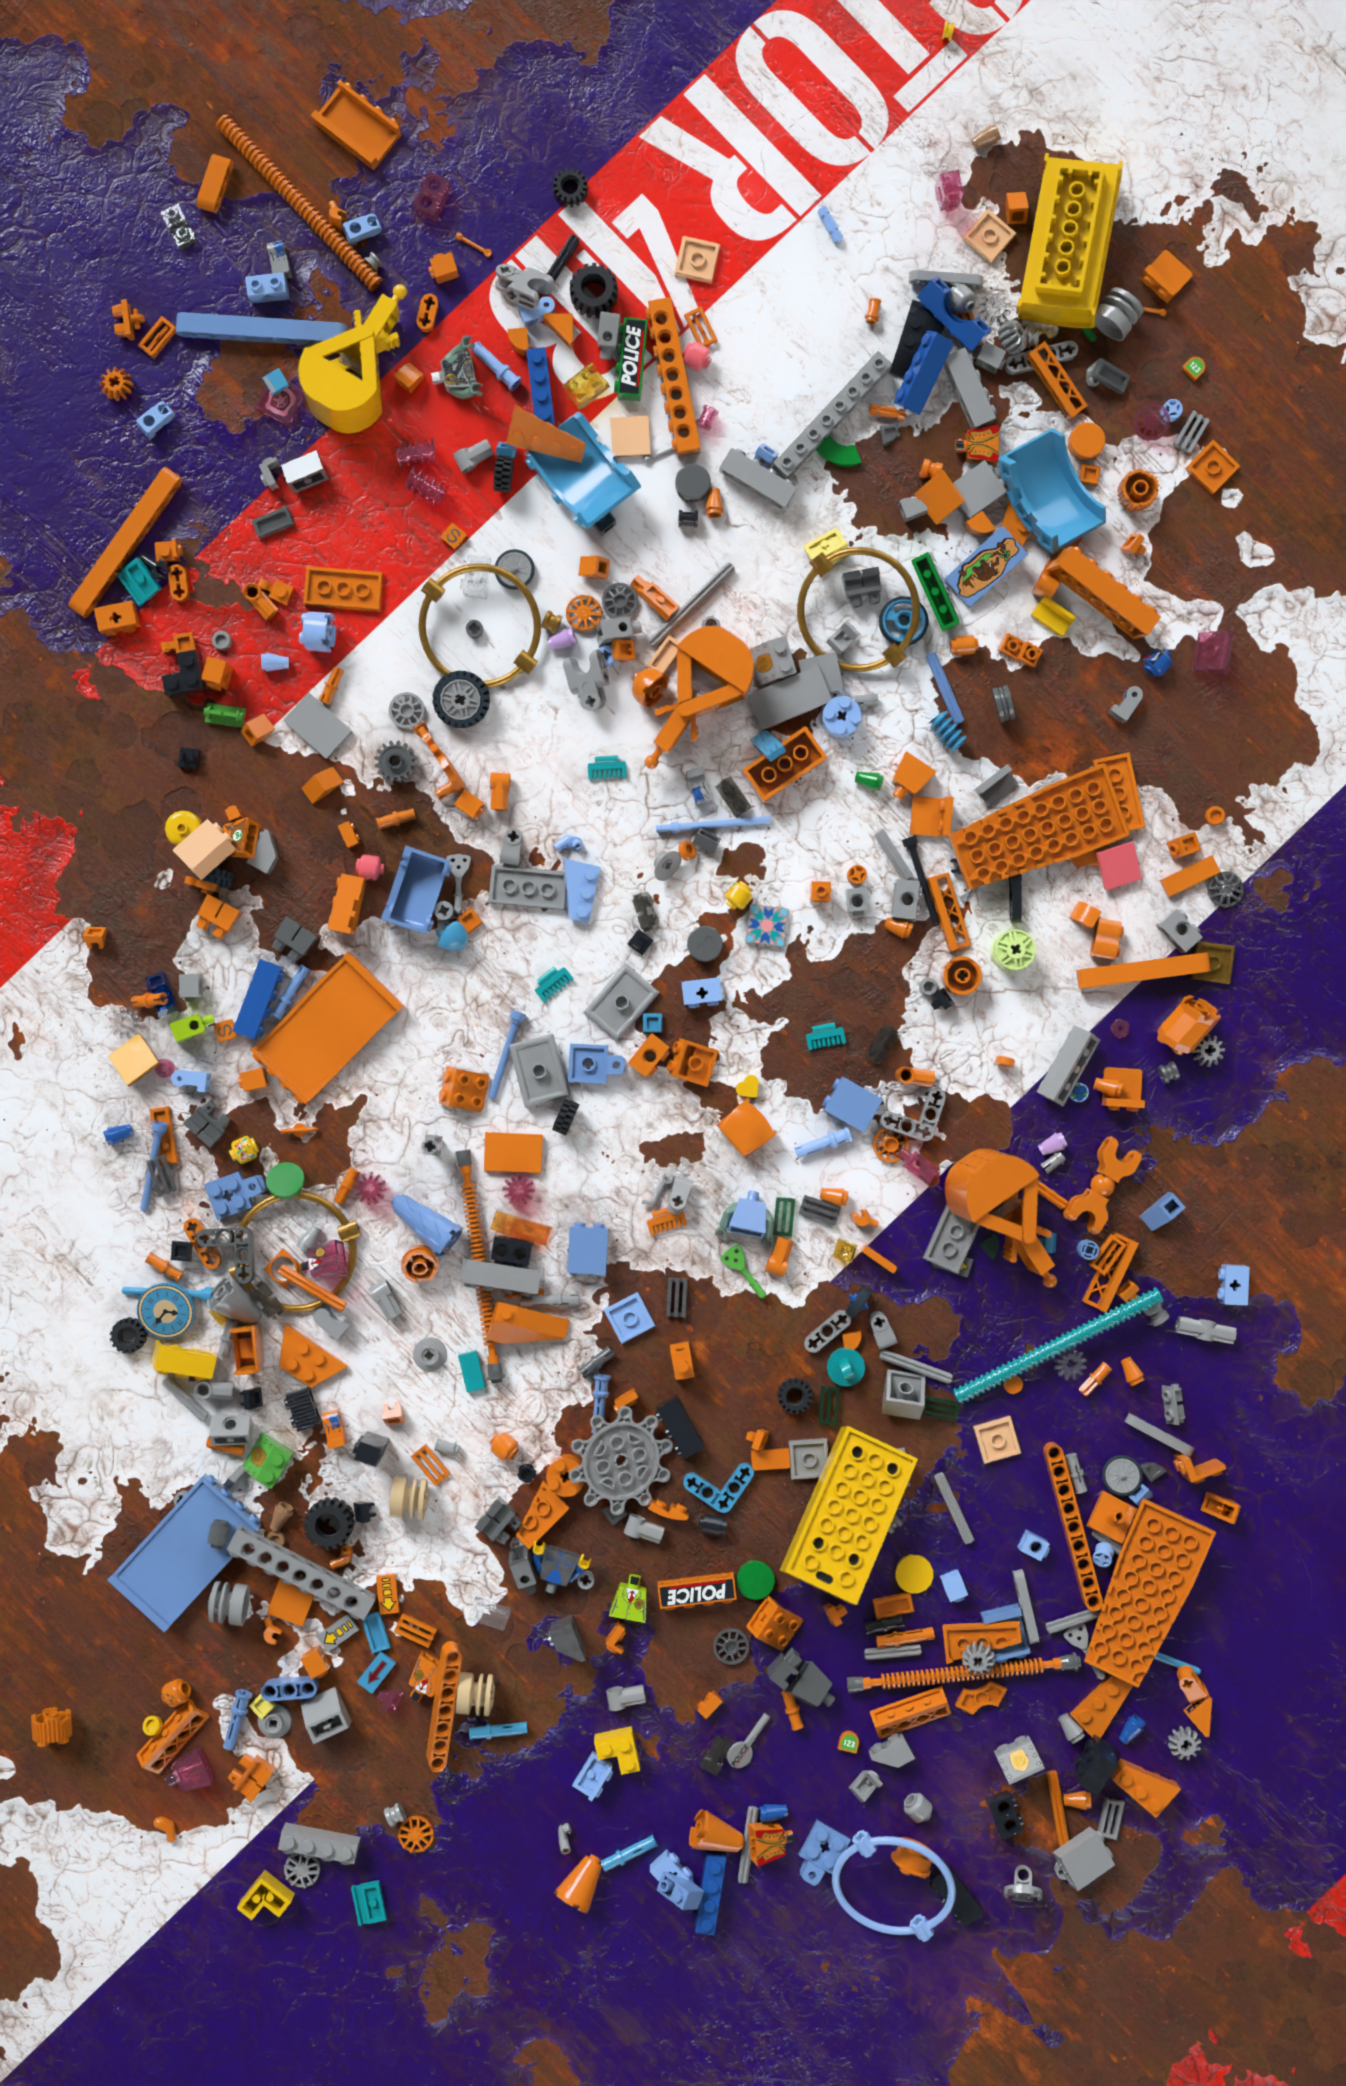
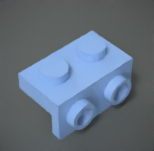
M592 1751L572 1786L588 1795V1800L592 1802L594 1797L598 1798L601 1794L604 1781L608 1782L613 1774L612 1762L607 1759L598 1760L597 1753Z

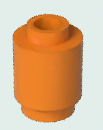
M966 635L950 639L951 654H956V656L975 654V650H979L978 638H974V635Z

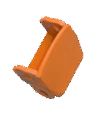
M749 1098L741 1102L716 1125L744 1159L777 1133L775 1129H772L762 1113L749 1103Z
M245 1324L231 1328L229 1332L233 1333L236 1361L234 1375L261 1372L265 1361L261 1327L256 1324Z

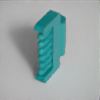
M618 755L596 756L595 763L588 764L589 780L593 779V775L595 780L597 778L602 779V770L603 778L606 779L607 769L609 779L612 778V772L613 778H616L617 775L618 778H621V769L622 777H627L626 762L618 761Z
M553 966L536 980L540 986L535 989V992L543 1002H546L547 999L554 996V992L558 993L557 988L561 990L562 987L566 986L565 983L569 984V980L573 981V977L565 967L557 971Z
M834 1022L812 1026L813 1033L806 1034L809 1050L817 1049V1044L818 1048H821L822 1045L826 1047V1040L828 1046H831V1041L832 1045H836V1042L838 1045L846 1043L844 1029L842 1027L836 1028Z

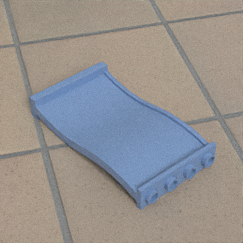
M205 1473L107 1580L163 1632L171 1626L233 1558L229 1551H227V1546L239 1524L254 1532L262 1526L259 1517L254 1513L250 1514L241 1501H236L232 1498V1493L225 1487L221 1488L217 1484V1479L211 1474L207 1475ZM214 1519L229 1521L228 1541L226 1546H222V1549L211 1548V1544L207 1543L210 1526L213 1524Z

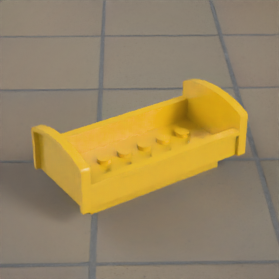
M1045 153L1044 173L1021 298L1018 299L1017 304L1018 319L1060 327H1095L1115 210L1122 182L1123 161H1119V164L1052 158L1049 157V153Z

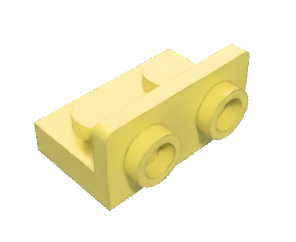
M835 528L803 547L810 560H812L822 551L828 556L836 551L848 548V543L839 530ZM842 557V558H840V559H837V560L833 561L832 564H834V563H836V562H838V561H841V560L845 559L846 557Z

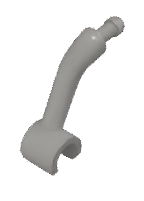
M664 1173L663 1181L655 1190L651 1201L642 1200L641 1204L654 1206L665 1186L673 1182V1174L672 1179L666 1181Z

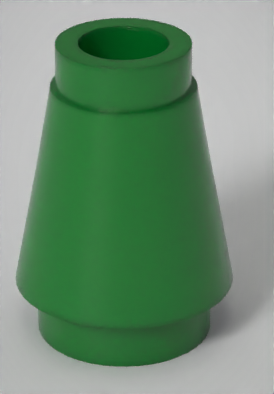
M857 771L854 782L872 791H880L884 776L880 775V773Z

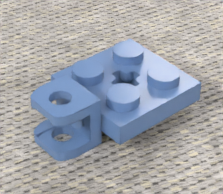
M570 1043L568 1082L607 1084V1074L618 1075L625 1072L626 1059L619 1055H608L609 1045ZM587 1058H591V1062H594L590 1069L583 1065V1061H587ZM616 1061L620 1063V1067L618 1069L614 1067V1063Z
M241 1171L204 1184L217 1220L252 1208L254 1205L251 1197L262 1194L267 1190L262 1175L244 1179ZM227 1190L229 1193H233L231 1201L225 1198Z
M816 1819L799 1852V1856L805 1859L800 1868L802 1879L816 1886L822 1879L825 1871L832 1874L837 1859L846 1850L851 1839ZM828 1842L829 1850L822 1852L821 1843L825 1844Z

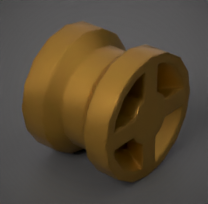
M548 610L542 621L541 628H548L551 630V633L555 634L563 616H556L552 611Z

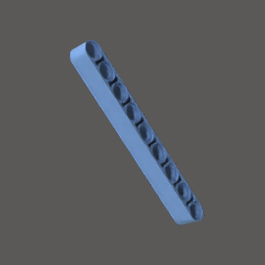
M186 312L177 313L176 334L182 337L298 345L318 344L346 332L348 328L346 324L338 322Z

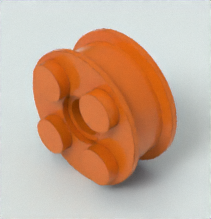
M900 1837V1838H904V1839H907V1840H911V1841H913V1842H916V1843H918V1844H920V1845H922V1846L928 1848L926 1845H924V1844H922L921 1842L916 1841V1840H914V1839L907 1838V1837ZM898 1846L896 1851L891 1853L892 1861L900 1867L902 1873L906 1875L913 1874L923 1879L930 1875V1866L933 1862L924 1855L902 1846Z

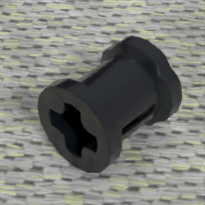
M679 510L678 527L687 525L697 528L698 510L694 512Z

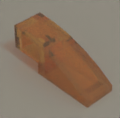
M496 1210L490 1229L546 1245L552 1227Z

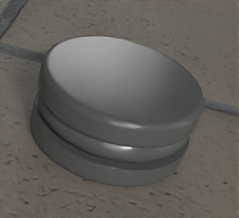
M688 464L678 471L675 479V488L680 498L694 503L703 500L709 493L711 478L703 466Z
M1008 685L998 687V689L997 687L992 688V696L999 722L1003 723L1005 720L1016 719Z
M700 926L694 929L687 940V948L690 955L701 962L714 960L720 954L723 946L720 933L710 926Z

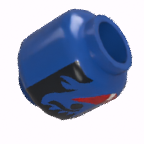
M1155 648L1143 660V668L1150 676L1161 677L1172 666V655L1166 649Z

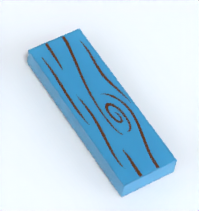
M767 730L750 739L752 745L769 761L776 759L786 752L785 747Z

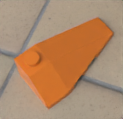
M495 1302L486 1340L502 1344L565 1339L570 1320L502 1302Z

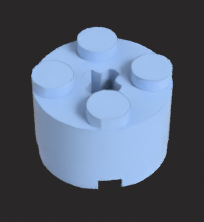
M310 611L302 614L303 632H300L299 642L304 644L306 650L332 651L330 647H334L336 641V626L332 624V620H335L334 614Z
M847 696L833 698L826 704L822 712V727L830 736L838 738L848 737L855 732L860 724L861 710L858 704ZM838 714L845 716L844 721L837 719Z

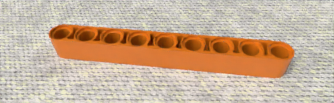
M164 467L159 472L68 603L69 608L84 618H87L92 613L117 577L116 574L120 573L180 487L183 479L167 467Z
M1049 1442L1044 1446L1043 1454L1081 1598L1089 1610L1098 1611L1103 1605V1600L1064 1452L1058 1444ZM1052 1448H1057L1058 1452L1055 1456H1049V1451ZM1061 1466L1062 1472L1059 1475H1055V1468ZM1062 1485H1067L1065 1493H1059V1488ZM1066 1504H1072V1509L1068 1512H1065L1064 1506ZM1072 1522H1076L1077 1527L1074 1530H1069V1525ZM1082 1541L1080 1548L1075 1549L1073 1547L1075 1542ZM1081 1560H1087L1084 1567H1078ZM1091 1578L1092 1581L1089 1585H1083L1085 1579ZM1091 1597H1096L1095 1603L1088 1604V1600Z

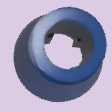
M130 1124L108 1127L107 1130L103 1131L108 1146L116 1145L134 1134Z
M1134 1714L1132 1717H1128L1119 1739L1128 1745L1144 1731L1145 1722Z
M763 1804V1806L759 1807L761 1823L765 1822L768 1824L788 1816L786 1804Z

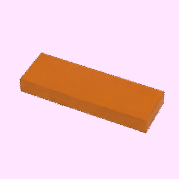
M1213 855L1159 881L1167 897H1170L1220 873V870Z
M170 1106L149 1109L151 1123L153 1121L168 1123L167 1132L161 1138L158 1156L164 1154L168 1165L179 1163ZM162 1160L159 1161L160 1166H163Z

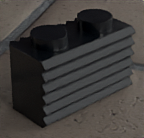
M309 1386L285 1395V1407L292 1414V1417H290L291 1425L297 1429V1432L321 1424L322 1421Z

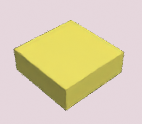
M261 1694L249 1705L261 1720L277 1706L274 1701L264 1700Z

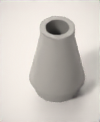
M312 1225L297 1240L298 1244L296 1246L308 1254L311 1250L314 1251L313 1249L322 1230Z
M1068 1713L1058 1718L1067 1741L1074 1744L1085 1736L1083 1729Z

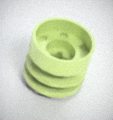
M1009 930L1001 933L994 939L991 945V957L994 963L1006 971H1015L1027 967L1033 961L1036 954V945L1033 938L1022 930ZM1017 946L1016 950L1018 953L1012 954L1013 950L1011 947Z

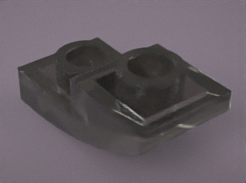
M178 204L161 212L180 250L197 243Z

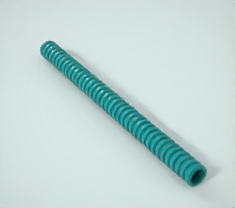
M1154 1287L1153 1291L1148 1290L1147 1294L1142 1293L1141 1297L1138 1295L1137 1299L1134 1300L1132 1298L1131 1302L1126 1301L1125 1305L1120 1304L1121 1307H1115V1310L1111 1309L1109 1313L1105 1312L1103 1316L1099 1315V1318L1096 1319L1095 1317L1093 1321L1089 1320L1087 1324L1083 1323V1326H1077V1329L1073 1328L1071 1332L1067 1331V1334L1055 1337L1056 1340L1053 1341L1051 1339L1050 1343L1045 1342L1044 1346L1039 1345L1040 1348L1037 1349L1035 1347L1034 1351L1029 1350L1028 1354L1023 1353L1024 1356L1021 1357L1019 1355L1018 1359L1014 1358L1012 1362L1008 1361V1364H1002V1367L998 1366L996 1370L992 1369L990 1373L986 1372V1375L983 1376L982 1374L980 1378L976 1377L974 1381L970 1380V1383L967 1384L966 1382L964 1386L960 1385L958 1389L954 1388L953 1392L958 1402L963 1404V1401H969V1398L973 1399L975 1395L979 1396V1393H985V1390L989 1391L991 1387L995 1388V1385H1001V1382L1005 1383L1007 1379L1011 1380V1377H1017L1019 1373L1020 1375L1023 1374V1371L1027 1372L1028 1368L1033 1369L1034 1365L1039 1366L1038 1363L1041 1362L1043 1364L1044 1360L1049 1361L1050 1357L1055 1358L1054 1355L1057 1354L1059 1356L1060 1352L1063 1351L1065 1353L1066 1349L1071 1350L1072 1346L1076 1347V1344H1082V1341L1086 1342L1088 1338L1092 1339V1336H1098V1333L1102 1334L1104 1330L1108 1331L1110 1327L1114 1328V1325L1117 1324L1118 1326L1120 1322L1124 1323L1126 1319L1130 1320V1317H1136V1314L1140 1315L1142 1311L1146 1312L1148 1308L1152 1309L1153 1305L1158 1306L1157 1303L1159 1302L1162 1304L1163 1298L1160 1292Z

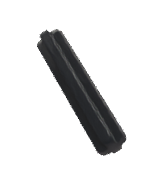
M574 234L570 235L547 272L554 279V282L580 242L579 238Z

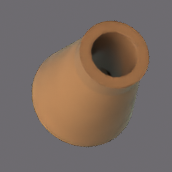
M995 124L992 126L988 125L979 134L971 138V142L976 150L997 143L1001 136Z
M279 1502L275 1506L270 1525L271 1530L280 1532L281 1528L293 1515V1507L290 1504Z

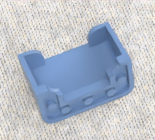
M405 846L402 861L400 862L381 920L426 934L427 931L431 932L434 923L431 917L445 876L449 877L452 866L449 865L450 860Z

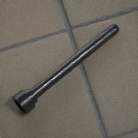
M915 835L903 839L902 843L910 852L920 886H922V893L933 925H938L940 920L916 849L918 847V839Z

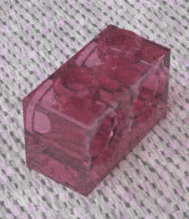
M429 171L427 177H423L420 184L421 190L419 194H415L412 205L416 214L437 222L452 186L450 180ZM432 185H439L437 190L430 189ZM425 202L432 203L429 207L422 206Z

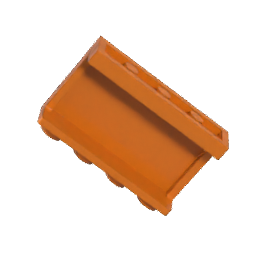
M339 80L337 82L338 88L319 112L314 110L311 114L313 124L372 170H375L401 137L400 124L391 117L389 119L385 116V112L380 107L371 105L366 96L357 94L348 82L344 84Z

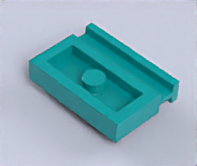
M136 557L122 569L123 571L116 574L138 606H143L146 601H149L162 590L140 558Z
M380 1880L362 1883L357 1886L352 1885L351 1891L358 1925L362 1926V1924L386 1921L387 1914Z

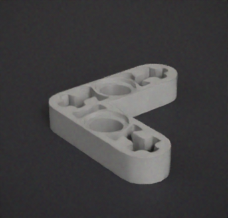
M934 1088L928 1092L919 1121L894 1112H885L880 1116V1125L887 1130L919 1141H929L934 1136L946 1099L945 1092L940 1088ZM939 1092L938 1095L941 1097L935 1103V1105L939 1106L938 1109L934 1106H928L929 1103L933 1104L934 1097H932V1094ZM928 1109H932L936 1114L933 1120L926 1118L925 1114ZM890 1115L893 1121H898V1118H900L897 1129H895L896 1124L893 1123L887 1126L884 1117L886 1118ZM904 1121L911 1123L912 1128L909 1132L902 1130L901 1126ZM916 1124L919 1125L917 1127L919 1130L927 1128L929 1136L923 1138L922 1133L915 1132V1135H913Z

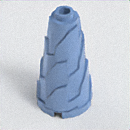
M397 1194L391 1201L392 1208L394 1209L393 1212L406 1223L438 1258H442L446 1254L443 1252V1249L450 1250L462 1234L463 1227L418 1203L408 1195Z

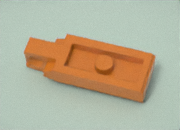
M639 575L632 580L630 586L666 621L680 609V606L655 583H649Z

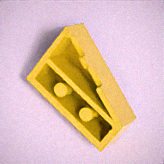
M155 1340L151 1364L158 1374L168 1375V1372L176 1373L177 1377L187 1378V1376H194L196 1380L206 1381V1379H212L217 1356L213 1352L195 1348H181L178 1344H173L172 1346L161 1344L160 1340Z

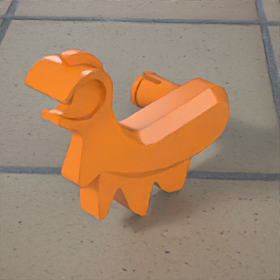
M425 721L412 729L428 745L449 779L446 784L434 790L440 801L453 792L461 794L465 790L466 785L447 755L435 744Z

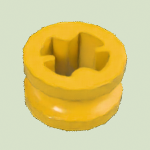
M945 21L942 39L948 38L951 41L955 22L949 24L948 21Z

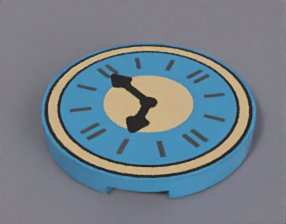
M171 1282L153 1284L143 1292L138 1300L137 1316L139 1322L148 1333L162 1339L179 1337L190 1328L194 1321L195 1307L192 1301L193 1298L187 1290L178 1284Z

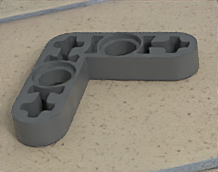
M250 1228L203 1229L198 1232L196 1239L201 1246L234 1245L235 1277L237 1281L243 1284L253 1281L255 1278L254 1236ZM223 1231L229 1234L227 1242H223L220 1238ZM243 1231L244 1234H247V1238H244V1241L243 1238H235V1234H242ZM206 1234L207 1236L215 1235V1239L207 1240L206 1243V1240H203V1236ZM242 1250H246L249 1253V1258L246 1261L240 1258ZM249 1263V1266L240 1267V1264ZM244 1271L249 1273V1277H246V1280L245 1277L241 1276V1273Z

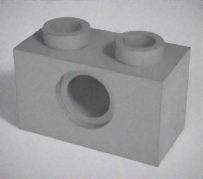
M896 879L894 881L891 918L914 921L916 916L919 917L920 905H917L918 897L921 898L922 886H919L920 881ZM904 895L911 897L912 902L910 905H905L902 902Z
M1174 909L1156 926L1180 953H1186L1203 937L1200 935V929L1195 924L1191 925L1187 920L1188 916L1184 911ZM1178 925L1184 927L1183 935L1178 934Z
M240 1413L237 1415L219 1414L212 1416L209 1433L212 1446L251 1445L253 1431L251 1415Z

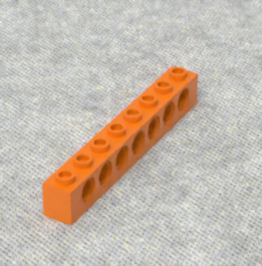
M671 297L648 301V308H645L646 318L651 320L652 327H649L650 338L655 340L656 346H653L654 358L658 357L659 365H656L658 377L662 376L663 380L660 388L662 395H666L667 402H664L665 413L670 415L671 420L667 421L669 433L674 435V440H671L673 452L677 451L678 457L700 453L701 447ZM659 318H663L666 320V323L661 325L656 321ZM662 337H668L670 341L668 343H662L660 339ZM672 356L674 360L672 362H666L664 360V357ZM674 374L677 376V379L670 381L667 377ZM678 393L681 395V398L674 400L671 395ZM683 412L685 417L678 419L675 417V414ZM684 430L687 431L689 435L685 438H682L679 436L678 433Z

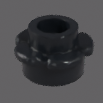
M523 1464L518 1468L519 1473L517 1476L521 1481L529 1483L536 1477V1470H534L533 1465Z

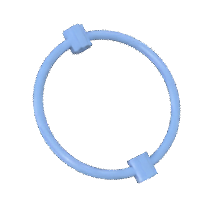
M864 1830L858 1831L853 1836L852 1842L854 1844L840 1855L833 1868L832 1886L838 1902L853 1919L870 1929L893 1935L916 1934L919 1940L923 1942L928 1941L934 1935L933 1927L937 1926L948 1916L954 1905L956 1890L950 1870L935 1853L916 1842L889 1836L871 1838L868 1832ZM877 1845H896L909 1848L930 1859L940 1869L948 1887L947 1901L943 1909L929 1921H927L925 1916L919 1914L910 1921V1926L908 1927L888 1926L877 1923L861 1915L845 1899L840 1887V1872L844 1863L858 1851L865 1858L872 1856L877 1849Z

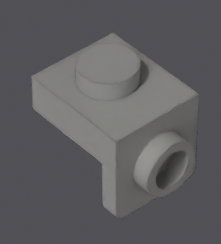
M276 457L266 458L259 465L263 473L260 477L265 487L269 485L272 491L279 488L271 472L272 469L280 466Z
M846 621L828 638L826 643L840 655L856 640L860 633L853 625Z
M863 1770L849 1786V1789L861 1802H865L875 1788L881 1787L883 1783L879 1780L880 1777L876 1772Z

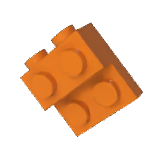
M679 1038V1041H676L673 1045V1052L675 1053L673 1060H670L667 1065L668 1075L708 1087L719 1050Z

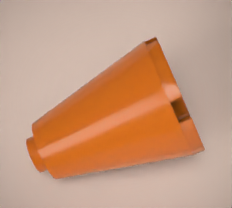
M701 1809L694 1818V1821H697L695 1828L691 1827L689 1834V1845L692 1848L723 1852H738L743 1848L745 1839L741 1832L707 1810Z
M593 1854L590 1857L586 1855L555 1890L556 1896L572 1907L579 1906V1911L588 1913L602 1869L601 1859Z

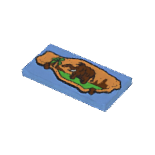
M1002 525L955 568L945 580L964 602L971 607L1021 562L1028 553Z

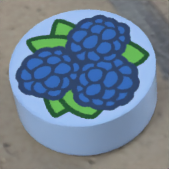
M1076 1083L1069 1097L1075 1102L1086 1100L1089 1094L1087 1086L1082 1083Z

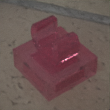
M398 1689L380 1691L377 1699L383 1702L380 1709L385 1712L395 1710L403 1692Z

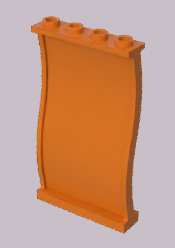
M347 952L278 1025L250 1051L253 1053L252 1057L259 1064L263 1062L267 1066L266 1071L272 1077L277 1076L281 1080L279 1083L285 1090L288 1091L290 1089L295 1094L293 1097L297 1102L309 1104L405 1005L351 952Z

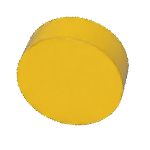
M148 1716L143 1722V1731L148 1736H156L163 1729V1721L158 1716Z

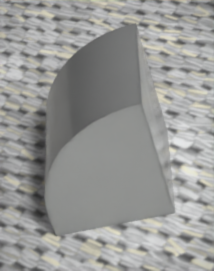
M904 498L898 503V508L904 522L923 516L928 511L927 506L916 498Z

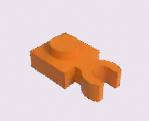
M186 876L184 882L202 888L201 892L213 895V891L219 893L221 885Z

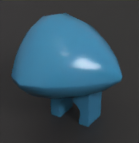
M454 921L450 925H444V931L436 929V936L439 938L437 945L442 949L459 951L468 944V933L459 921Z

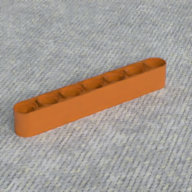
M1209 952L1079 969L1076 970L1078 988L1082 989L1209 972L1211 967Z
M452 1641L446 1642L441 1648L426 1751V1758L433 1772L444 1770L447 1764L462 1655L458 1645Z

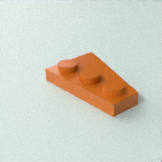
M545 1480L542 1481L516 1534V1537L528 1549L534 1545V1541L537 1542L570 1509L569 1505L560 1496L549 1489Z

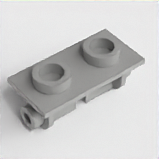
M1172 1384L1171 1386L1161 1385L1166 1423L1180 1425L1179 1423H1183L1185 1419L1183 1405H1177V1402L1183 1401L1182 1389L1179 1387V1384Z

